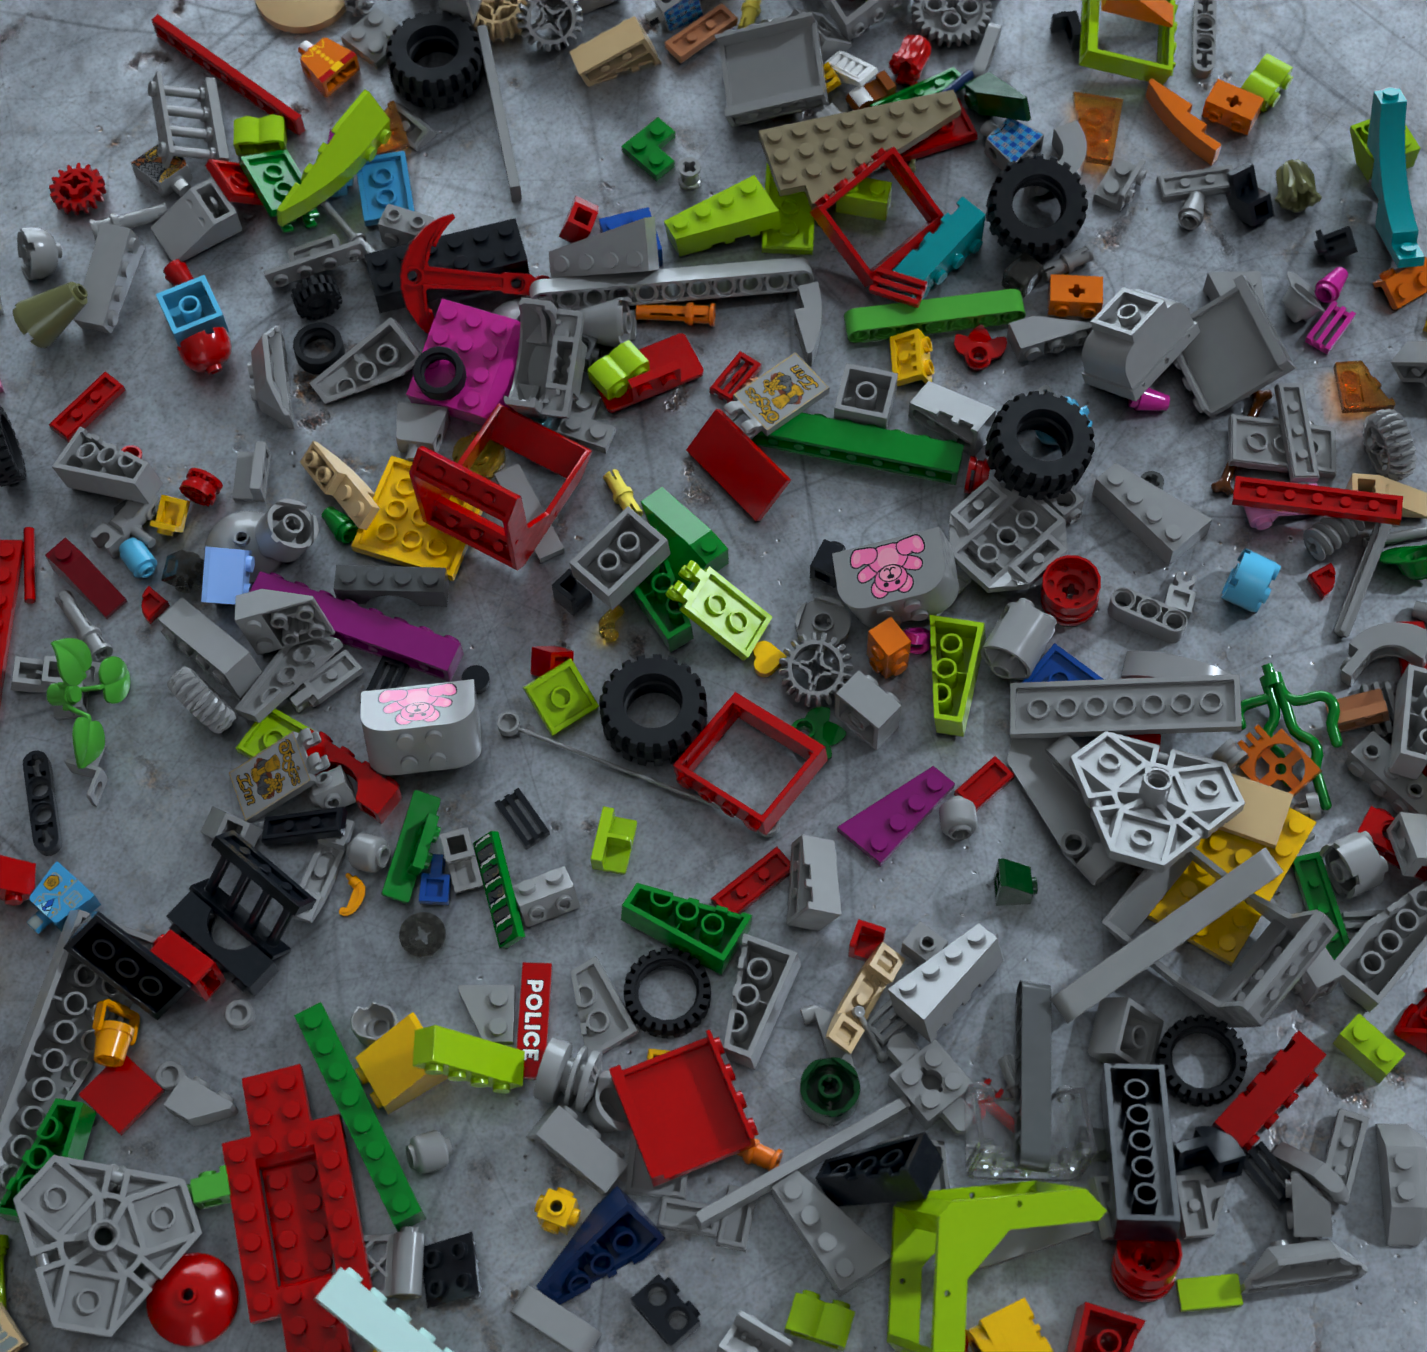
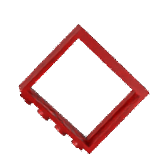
M894 146L887 150L880 148L870 156L872 161L869 164L862 163L852 171L854 174L852 178L848 181L846 178L839 181L833 186L835 192L830 196L826 193L814 202L816 207L810 211V214L864 287L872 285L878 266L892 270L912 249L915 250L919 247L929 231L934 234L942 223L941 218L944 216ZM884 163L927 222L873 268L869 269L827 212V209Z
M734 692L675 762L673 768L676 774V781L686 789L692 788L707 803L714 802L719 805L721 810L729 817H738L751 831L757 832L758 830L767 835L828 761L824 745L737 692ZM738 718L807 760L763 815L693 772Z

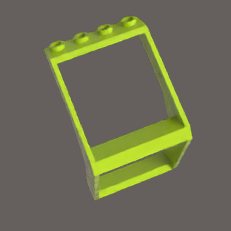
M1035 1180L930 1190L926 1200L897 1202L893 1206L887 1325L888 1344L896 1352H965L968 1278L1009 1230L1097 1221L1102 1218L1107 1210L1086 1188ZM935 1253L930 1348L919 1344L922 1267ZM946 1290L948 1291L947 1296L944 1295Z

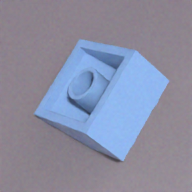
M205 546L201 602L235 605L237 595L248 593L252 588V584L249 583L250 573H253L255 558L251 556L252 551Z

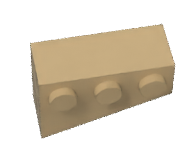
M635 16L622 21L619 25L600 33L599 36L569 51L579 75L588 87L618 78L617 73L631 69L632 73L640 71L639 66L652 62L654 66L662 64L652 41Z

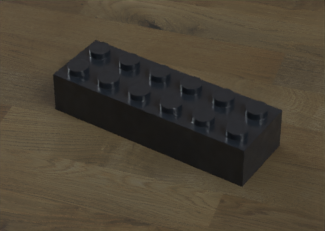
M516 218L442 235L436 247L431 246L428 265L431 267L495 274L503 272L530 274L528 259ZM409 244L364 254L379 314L405 308L400 288V269ZM415 271L408 273L410 281H414L417 278ZM429 288L426 290L427 302L475 290Z
M1104 1063L1100 1090L1113 1240L1176 1242L1181 1224L1165 1065Z

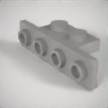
M333 234L288 249L290 262L265 270L264 276L272 288L282 287L290 282L309 278L314 274L333 270L350 262H357L365 258L364 254H367L368 250L361 239L340 245L338 236Z

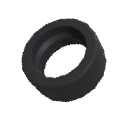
M315 322L304 326L298 331L293 341V350L299 366L311 374L320 375L345 355V347L340 332L334 326L327 323ZM328 339L334 343L333 351L325 357L319 359L310 358L304 354L306 345L313 340Z
M437 346L427 349L417 358L413 369L414 380L422 393L430 399L438 401L448 400L458 395L465 386L467 378L466 368L461 358L455 351L447 347ZM448 360L455 367L456 374L454 379L443 387L436 388L430 386L425 380V370L435 361Z

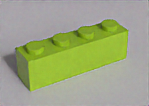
M433 1025L415 1030L413 1066L425 1069V1073L429 1075L443 1074L447 1075L448 1080L468 1081L472 1087L493 1088L492 1091L494 1093L506 1094L510 1093V1090L523 1086L525 1051Z

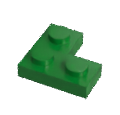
M657 117L621 146L622 152L657 182L675 167V161L661 150L676 138L675 131Z

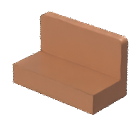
M1379 688L1337 699L1340 707L1338 720L1340 733L1390 721L1388 708L1382 691Z

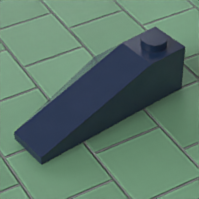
M616 1186L594 1207L536 1287L545 1296L561 1305L590 1289L591 1284L605 1276L611 1278L618 1274L616 1270L631 1262L635 1265L644 1260L666 1238L642 1209L623 1190Z

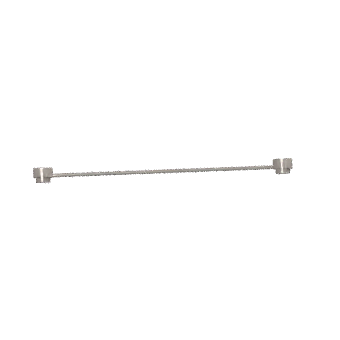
M503 712L497 719L498 730L504 736H513L518 731L721 810L720 806L714 802L707 803L701 797L520 727L519 717L514 712ZM780 821L775 824L767 835L758 831L759 834L764 837L775 836L779 831Z

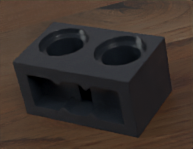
M658 1274L631 1298V1303L666 1345L674 1351L700 1327L698 1317L701 1314L689 1300L684 1303L677 1295L680 1290L669 1277L664 1280ZM655 1292H662L667 1297L666 1301L660 1306L652 1305L649 1302L650 1296ZM676 1315L684 1316L687 1320L685 1327L682 1329L672 1328L669 1324L672 1317Z

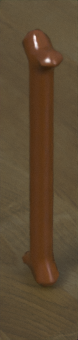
M1269 389L1258 390L1252 394L1254 400L1247 416L1258 418L1263 404L1273 397ZM1228 461L1221 478L1211 485L1214 493L1224 492L1227 495H1233L1234 490L1230 482L1237 467L1229 466Z

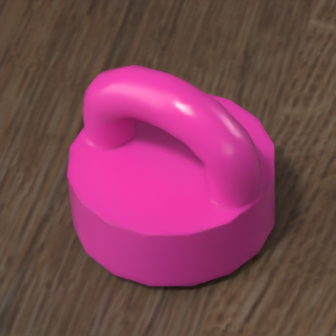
M909 627L903 630L910 639L911 644L923 645L920 648L911 646V654H923L928 651L930 646V631L928 629Z

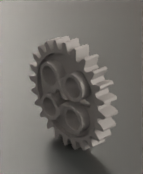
M914 0L912 4V22H916L915 29H921V36L929 34V42L936 38L938 39L939 46L945 41L948 47L951 46L952 42H956L957 46L960 47L961 41L964 40L969 45L971 37L978 40L979 33L985 34L986 27H988L992 17V2L988 0Z

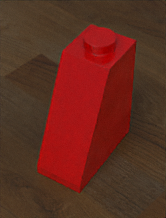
M171 929L154 941L153 948L150 951L191 982L193 985L190 989L205 1002L226 981L222 972L211 958Z

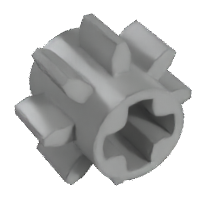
M344 0L346 11H353L354 17L368 14L375 4L374 0Z

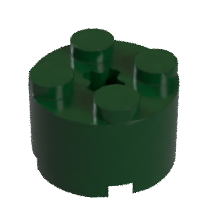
M838 1057L820 1058L810 1063L804 1070L800 1082L799 1096L803 1110L814 1121L829 1126L838 1125L851 1117L858 1106L860 1096V1081L854 1067ZM832 1087L835 1088V1094L824 1093L825 1089L830 1090Z

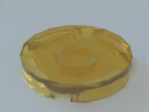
M479 431L471 432V435L463 436L457 441L452 453L454 462L458 463ZM489 440L469 470L489 480L494 478V474L500 472L505 466L506 453L504 446Z

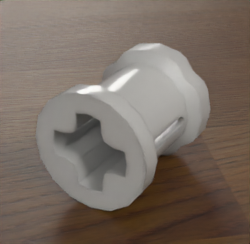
M687 157L678 164L680 174L679 185L686 191L696 190L701 185V176L699 175L701 165L697 159Z

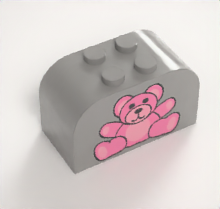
M939 527L832 553L839 596L856 618L866 626L874 628L890 617L894 619L898 626L901 625V622L909 620L922 621L927 619L929 615L941 613L949 608L957 597L959 582L953 547Z
M474 679L361 692L360 718L369 763L376 772L384 775H402L455 769L466 766L479 757L482 751L481 720Z

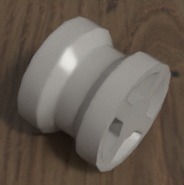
M1230 738L1215 751L1211 759L1227 763L1232 773L1243 763L1248 754L1244 750H1239L1236 747V742Z

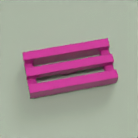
M1332 301L1305 339L1306 343L1327 355L1356 315L1353 311L1347 312V308L1344 306L1338 307V303ZM1335 313L1336 315L1325 328V330L1317 339V341L1314 340V337L1323 327V325L1331 316V314ZM1340 318H1344V322L1338 328V330L1327 343V345H1323V341L1329 335V333L1340 320Z

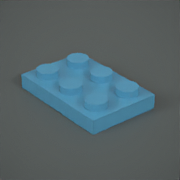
M405 151L376 155L371 162L367 161L357 173L365 227L378 225L388 204L415 211Z

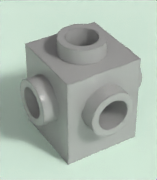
M341 765L316 776L317 783L311 786L312 791L309 792L310 799L315 808L319 806L321 809L346 807L356 802L353 785Z

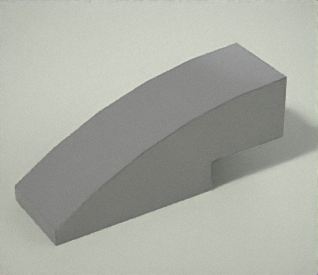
M818 282L798 286L797 300L800 308L794 309V326L805 362L809 367L814 362L821 338L822 300Z
M44 655V660L15 656L11 690L47 693L50 683L63 682L58 671L56 657ZM92 661L91 667L85 672L87 675L86 679L83 680L85 686L99 685V667L101 662Z

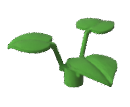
M63 638L51 642L56 655L58 671L63 682L53 683L48 687L47 700L53 706H63L64 711H71L81 716L75 720L72 738L78 769H83L96 760L103 752L105 733L99 721H91L90 714L72 705L81 700L82 692L102 689L107 703H119L126 698L130 689L131 679L125 662L119 657L110 656L105 658L99 667V679L102 684L86 687L77 686L87 677L85 672L89 670L92 664L91 652L85 642L75 638Z

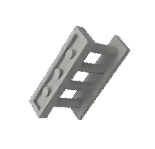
M156 71L153 81H149L148 95L152 97L159 140L158 157L162 158L163 168H169L173 156L229 161L216 79L205 77L202 86L198 87V89L168 86L163 84L162 72ZM166 96L197 99L201 103V109L167 105ZM169 116L200 119L201 122H204L205 129L170 125ZM172 136L204 139L208 144V149L174 146Z

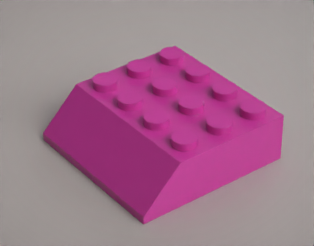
M442 298L422 353L429 348L437 346L447 347L455 351L466 368L467 378L465 386L458 395L451 399L443 401L433 400L422 393L413 375L406 393L410 402L448 408L449 416L482 426L497 404L500 403L514 410L505 404L504 396H509L513 384L521 322ZM439 360L430 364L425 370L424 375L426 382L430 386L438 388L449 384L454 379L456 372L451 362Z

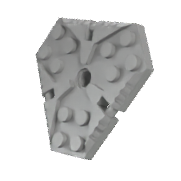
M1105 731L1070 757L1069 765L1081 790L1085 804L1091 809L1090 816L1094 821V826L1109 859L1163 873L1176 863L1179 858H1182L1192 848L1198 846L1201 839L1208 838L1218 828H1221L1225 823L1243 811L1245 802L1227 763L1172 748L1170 754L1159 752L1160 745Z
M53 1155L13 1199L30 1256L35 1258L37 1264L35 1272L52 1327L56 1329L111 1338L153 1290L151 1286L158 1279L162 1280L202 1234L185 1179L128 1168L125 1169V1172L114 1171L111 1165ZM110 1182L122 1184L120 1194L108 1192ZM98 1230H109L113 1235L112 1242L108 1245H99L94 1238ZM57 1249L60 1260L50 1263L47 1253ZM140 1264L148 1270L142 1279L133 1273Z

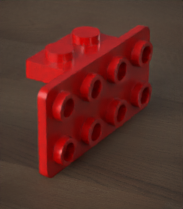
M678 333L639 349L649 361L650 371L628 379V389L624 395L608 400L597 387L596 389L607 411L613 413L703 376L704 369L686 335Z

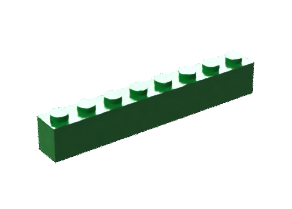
M802 412L768 436L761 431L751 439L757 446L951 485L957 484L964 450L963 444H958L953 440L943 441L933 439L927 435L908 434L898 429L888 430L873 424L863 425L853 423L848 419L838 420L828 418L822 414L812 415Z
M319 1002L295 1014V1019L395 1228L400 1232L401 1227H412L425 1220L426 1217L323 1004Z

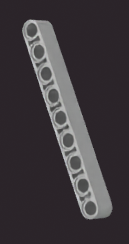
M1265 847L1050 998V1000L1067 1024L1284 871Z

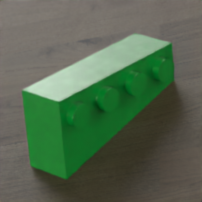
M667 557L630 594L671 653L694 639L689 618L679 610L683 604L671 600L665 594L671 585L674 586L676 583Z
M55 1098L36 1132L37 1138L30 1150H26L21 1159L23 1160L21 1167L15 1177H11L6 1186L8 1190L0 1202L1 1218L20 1223L13 1199L53 1155L83 1160L96 1111L83 1102Z

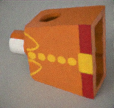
M322 38L315 45L305 40L298 48V52L302 55L300 62L304 74L325 98H328L360 70L357 54L328 38Z

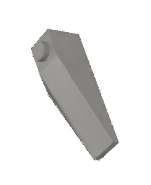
M390 317L309 384L323 402L329 404L405 375L414 367L415 361L421 353L398 321Z

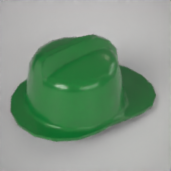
M1427 544L1395 547L1381 553L1379 561L1387 564H1397L1402 574L1414 580L1427 579Z

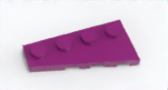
M932 766L839 825L837 831L881 867L953 790L955 783L936 767Z

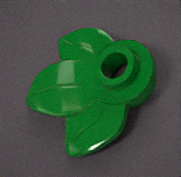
M816 707L809 710L805 718L796 720L791 726L799 731H808L809 735L807 736L824 745L827 758L831 759L832 750L830 746L840 743L847 733L842 727L829 721V707Z

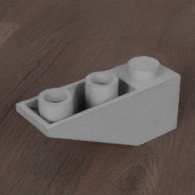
M1031 316L1009 323L1007 339L1019 363L1025 360H1035L1041 355L1048 353H1059L1065 348L1074 345H1084L1093 327L1090 322Z

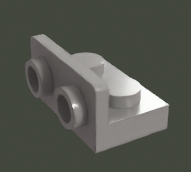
M1116 157L1095 191L1093 200L1121 212L1126 203L1130 204L1133 200L1136 185L1141 186L1147 173L1144 170L1145 160L1140 159L1136 166Z

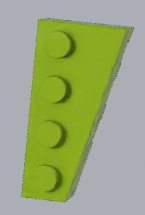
M755 175L664 220L668 239L679 257L710 249L713 244L725 242V244L735 242V238L749 234L750 237L761 235L760 231L772 228L773 231L782 229L779 211Z
M929 615L936 733L964 737L982 658L980 651L986 640L985 625L982 622Z

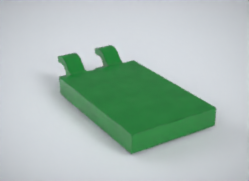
M287 149L240 157L239 165L269 216L277 217V209L295 183L301 184L302 173ZM318 206L302 215L306 228L317 227L314 218L319 217ZM291 222L280 226L284 233L294 231Z

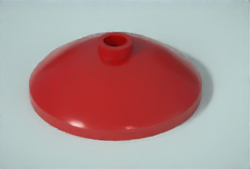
M188 1253L178 1260L162 1280L158 1279L151 1286L153 1290L146 1299L148 1318L155 1331L161 1337L178 1346L197 1347L214 1341L229 1328L238 1311L240 1293L233 1272L224 1262L209 1254ZM187 1291H193L192 1299L185 1301L184 1294Z

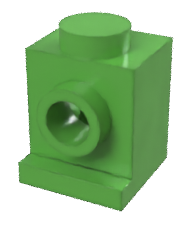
M226 1165L219 1166V1173H216V1171L202 1172L198 1175V1178L191 1179V1183L187 1184L191 1200L200 1210L231 1202Z

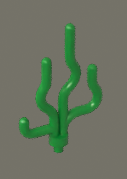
M1273 663L1263 665L1264 676L1259 679L1264 694L1241 701L1242 731L1246 728L1244 713L1247 710L1267 704L1270 715L1263 729L1272 737L1279 724L1282 711L1290 735L1310 747L1311 759L1321 769L1323 760L1322 746L1316 737L1303 731L1298 726L1292 705L1303 706L1318 701L1324 702L1328 706L1326 727L1329 739L1334 748H1339L1342 746L1343 741L1338 728L1340 707L1336 697L1330 692L1323 690L1294 695L1287 690L1282 673L1275 672ZM1277 745L1271 748L1278 758L1286 757L1284 751ZM1284 764L1277 765L1280 775L1284 774L1286 766ZM1321 772L1312 782L1318 794L1321 809L1327 811L1331 808L1332 803Z

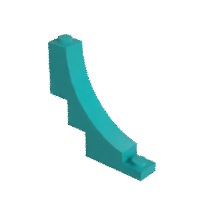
M1388 87L1384 90L1374 91L1367 147L1374 158L1371 187L1378 198L1375 227L1397 268L1424 266L1425 256L1417 243L1419 230L1412 209L1406 171L1405 122L1407 100L1400 88Z

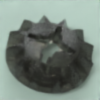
M427 912L416 913L408 917L403 922L399 931L401 946L409 955L417 956L420 959L424 956H433L436 951L442 949L446 939L443 922L436 915ZM418 926L425 933L431 932V934L427 935L428 944L426 945L421 939L415 940L419 936Z

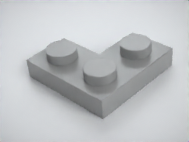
M581 390L579 399L572 398L569 419L563 418L556 432L582 446L607 453L616 433V427L594 420L602 403L601 397Z

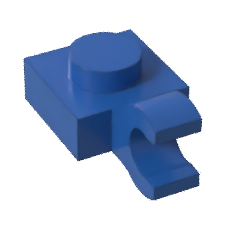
M433 854L430 873L421 874L420 904L449 905L451 875L444 874L446 865L444 854Z

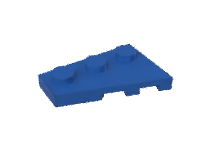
M1054 643L1035 666L1030 677L1022 683L1102 680L1103 678Z

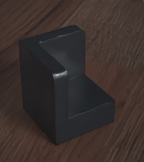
M571 568L552 584L554 600L573 616L593 598L592 593L573 577Z

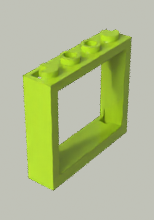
M1082 0L1079 66L1149 82L1152 78L1164 85L1169 76H1173V69L1176 66V62L1173 61L1177 47L1174 35L1177 30L1175 14L1178 5L1175 4V0H1167L1174 6L1172 28L1158 25L1157 63L1097 49L1100 0Z

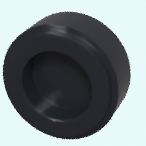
M470 666L462 674V680L474 679L476 694L485 692L490 685L489 673L482 666Z

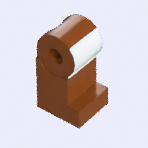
M883 70L876 74V79L862 87L858 86L852 89L846 96V102L852 110L868 108L871 104L895 94L896 84L886 71Z

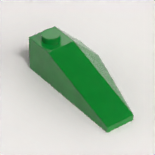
M660 487L641 501L648 523L653 528H658L659 533L668 540L671 553L668 556V561L676 581L683 582L689 590L693 589L695 583L684 580L678 574L683 565L687 566L690 560L696 562L702 570L710 566L716 572L729 564V553L726 545L707 525L666 489Z

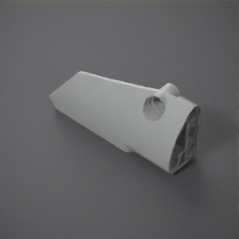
M1068 735L1054 738L1012 739L1006 761L1061 847L1065 857L1071 860L1093 886L1105 881L1127 866V863L1107 857L1100 836L1094 826V821L1090 816L1091 809L1086 806L1081 790L1070 768V757L1081 748ZM1070 840H1080L1082 842L1080 849L1077 851L1068 850L1066 845Z

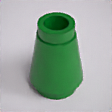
M333 506L327 507L322 512V519L337 541L350 543L354 540L359 528L349 516Z

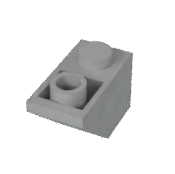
M212 806L201 833L214 839L217 835L234 830L255 847L263 828Z
M183 1075L164 1103V1107L169 1113L193 1127L234 1117L239 1112L233 1103L235 1099L222 1090H219L218 1093L208 1089L210 1084L198 1076H194L191 1079Z
M1291 1171V1179H1285L1286 1198H1292L1293 1210H1287L1288 1229H1294V1237H1333L1331 1202L1298 1171Z

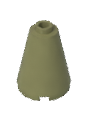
M69 282L19 301L14 305L16 308L13 309V317L23 335L28 332L33 338L30 341L31 343L40 348H47L54 343L87 304L88 294L81 284Z

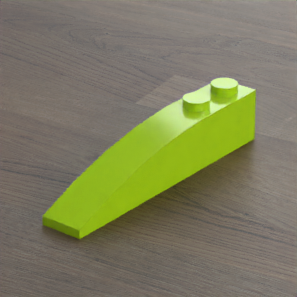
M366 89L363 90L331 130L334 136L328 145L324 142L321 144L315 164L308 163L304 169L301 184L295 183L278 207L277 221L280 226H284L306 214L331 197L352 179L367 161L371 162L381 144L385 145L390 139V118Z

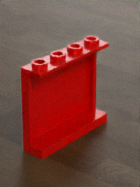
M710 1029L706 1031L707 1037L624 1070H622L620 1065L609 1069L614 1087L654 1187L756 1147L754 1136L759 1135L753 1118H746L743 1110L747 1108L745 1098L741 1090L735 1091L732 1084L733 1081H736L730 1063L724 1065L721 1055L725 1054L723 1045L719 1037L713 1038Z

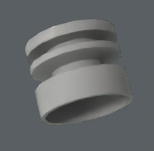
M553 1037L546 1047L539 1066L534 1087V1098L554 1104L561 1092H563L564 1105L571 1108L576 1099V1111L584 1113L590 1100L595 1095L597 1080L602 1072L603 1054L601 1051L594 1050L588 1059V1048L583 1046L576 1057L573 1058L572 1043Z

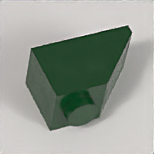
M1004 858L998 859L993 878L996 906L1031 904L1033 894L1038 892L1037 878L1031 876V867Z

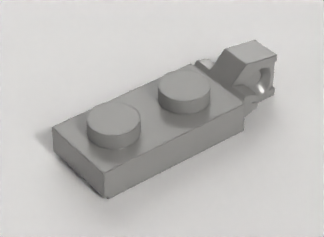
M344 649L322 665L297 688L299 692L289 698L292 707L300 713L310 705L312 707L320 705L364 673L362 666L347 649Z

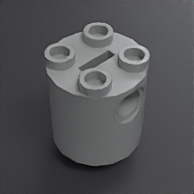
M1020 598L1018 602L1008 603L981 649V657L991 667L992 672L1001 678L1028 679L1055 632L1057 620L1052 615L1043 613L1035 608L1034 604L1026 598Z

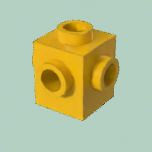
M557 1187V1190L548 1188L545 1196L542 1194L539 1196L534 1212L538 1213L536 1217L543 1230L558 1235L559 1232L568 1235L570 1227L576 1226L581 1210L578 1209L579 1205L577 1199L574 1198V1193ZM554 1204L562 1207L559 1212L552 1211Z

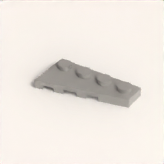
M327 636L280 649L234 710L239 716L260 723L343 647L340 639Z

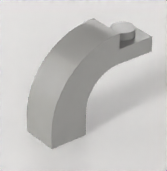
M1075 120L1054 128L1051 144L1060 158L1057 163L1061 165L1064 162L1068 163L1071 166L1069 171L1072 174L1077 172L1081 176L1086 157L1087 142L1082 127ZM1039 186L1024 188L1028 199L1045 195L1049 191Z
M1390 622L1372 626L1359 633L1349 643V656L1345 658L1340 666L1341 682L1351 687L1371 662L1386 656L1399 657L1414 666L1424 668L1427 664V630L1409 623Z

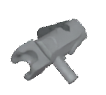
M155 495L150 504L124 500L114 507L115 516L107 524L102 522L91 533V539L98 548H102L105 545L112 558L120 555V545L132 536L142 541L148 548L153 547L156 540L142 529L143 525L148 520H152L157 514L160 498Z

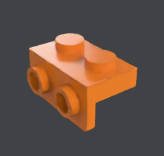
M1426 257L1424 266L1397 268L1395 270L1390 268L1380 273V279L1372 283L1374 288L1382 287L1392 310L1399 309L1427 292Z

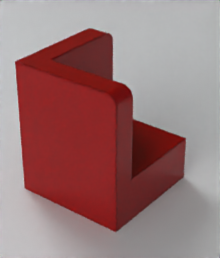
M555 645L532 647L531 674L540 677L569 658L573 661L574 651Z
M858 919L850 941L848 957L866 962L881 942H884L886 928Z

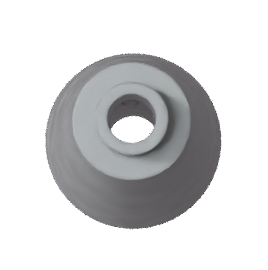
M629 296L619 297L575 310L585 313L583 334L597 338L599 345L615 348L627 340H635L636 314L635 310L629 309L628 303H633Z

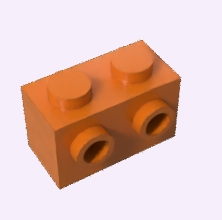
M890 617L868 631L866 655L869 658L872 669L876 673L880 672L885 679L892 675L898 676L903 673L908 667L911 641L894 619Z

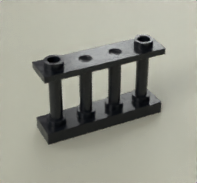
M231 830L215 836L211 846L220 853L221 857L211 877L192 884L189 890L271 960L289 953L291 948L281 938L293 915L297 916L311 910L316 899L236 831ZM230 863H232L242 874L229 896L219 885ZM252 880L261 887L262 893L250 914L239 903ZM274 898L284 909L271 932L260 920L271 899Z

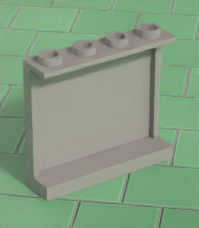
M800 12L792 17L775 18L767 23L750 24L746 28L729 29L715 35L720 48L727 107H724L725 116L731 127L822 107L824 104L829 105L818 25L812 12Z
M1243 274L1233 279L1236 284L1235 288L1191 314L1192 320L1198 322L1200 333L1173 361L1178 370L1182 369L1185 375L1182 378L1184 385L1188 391H1193L1196 397L1193 399L1195 407L1200 413L1204 412L1210 418L1296 369L1251 282Z

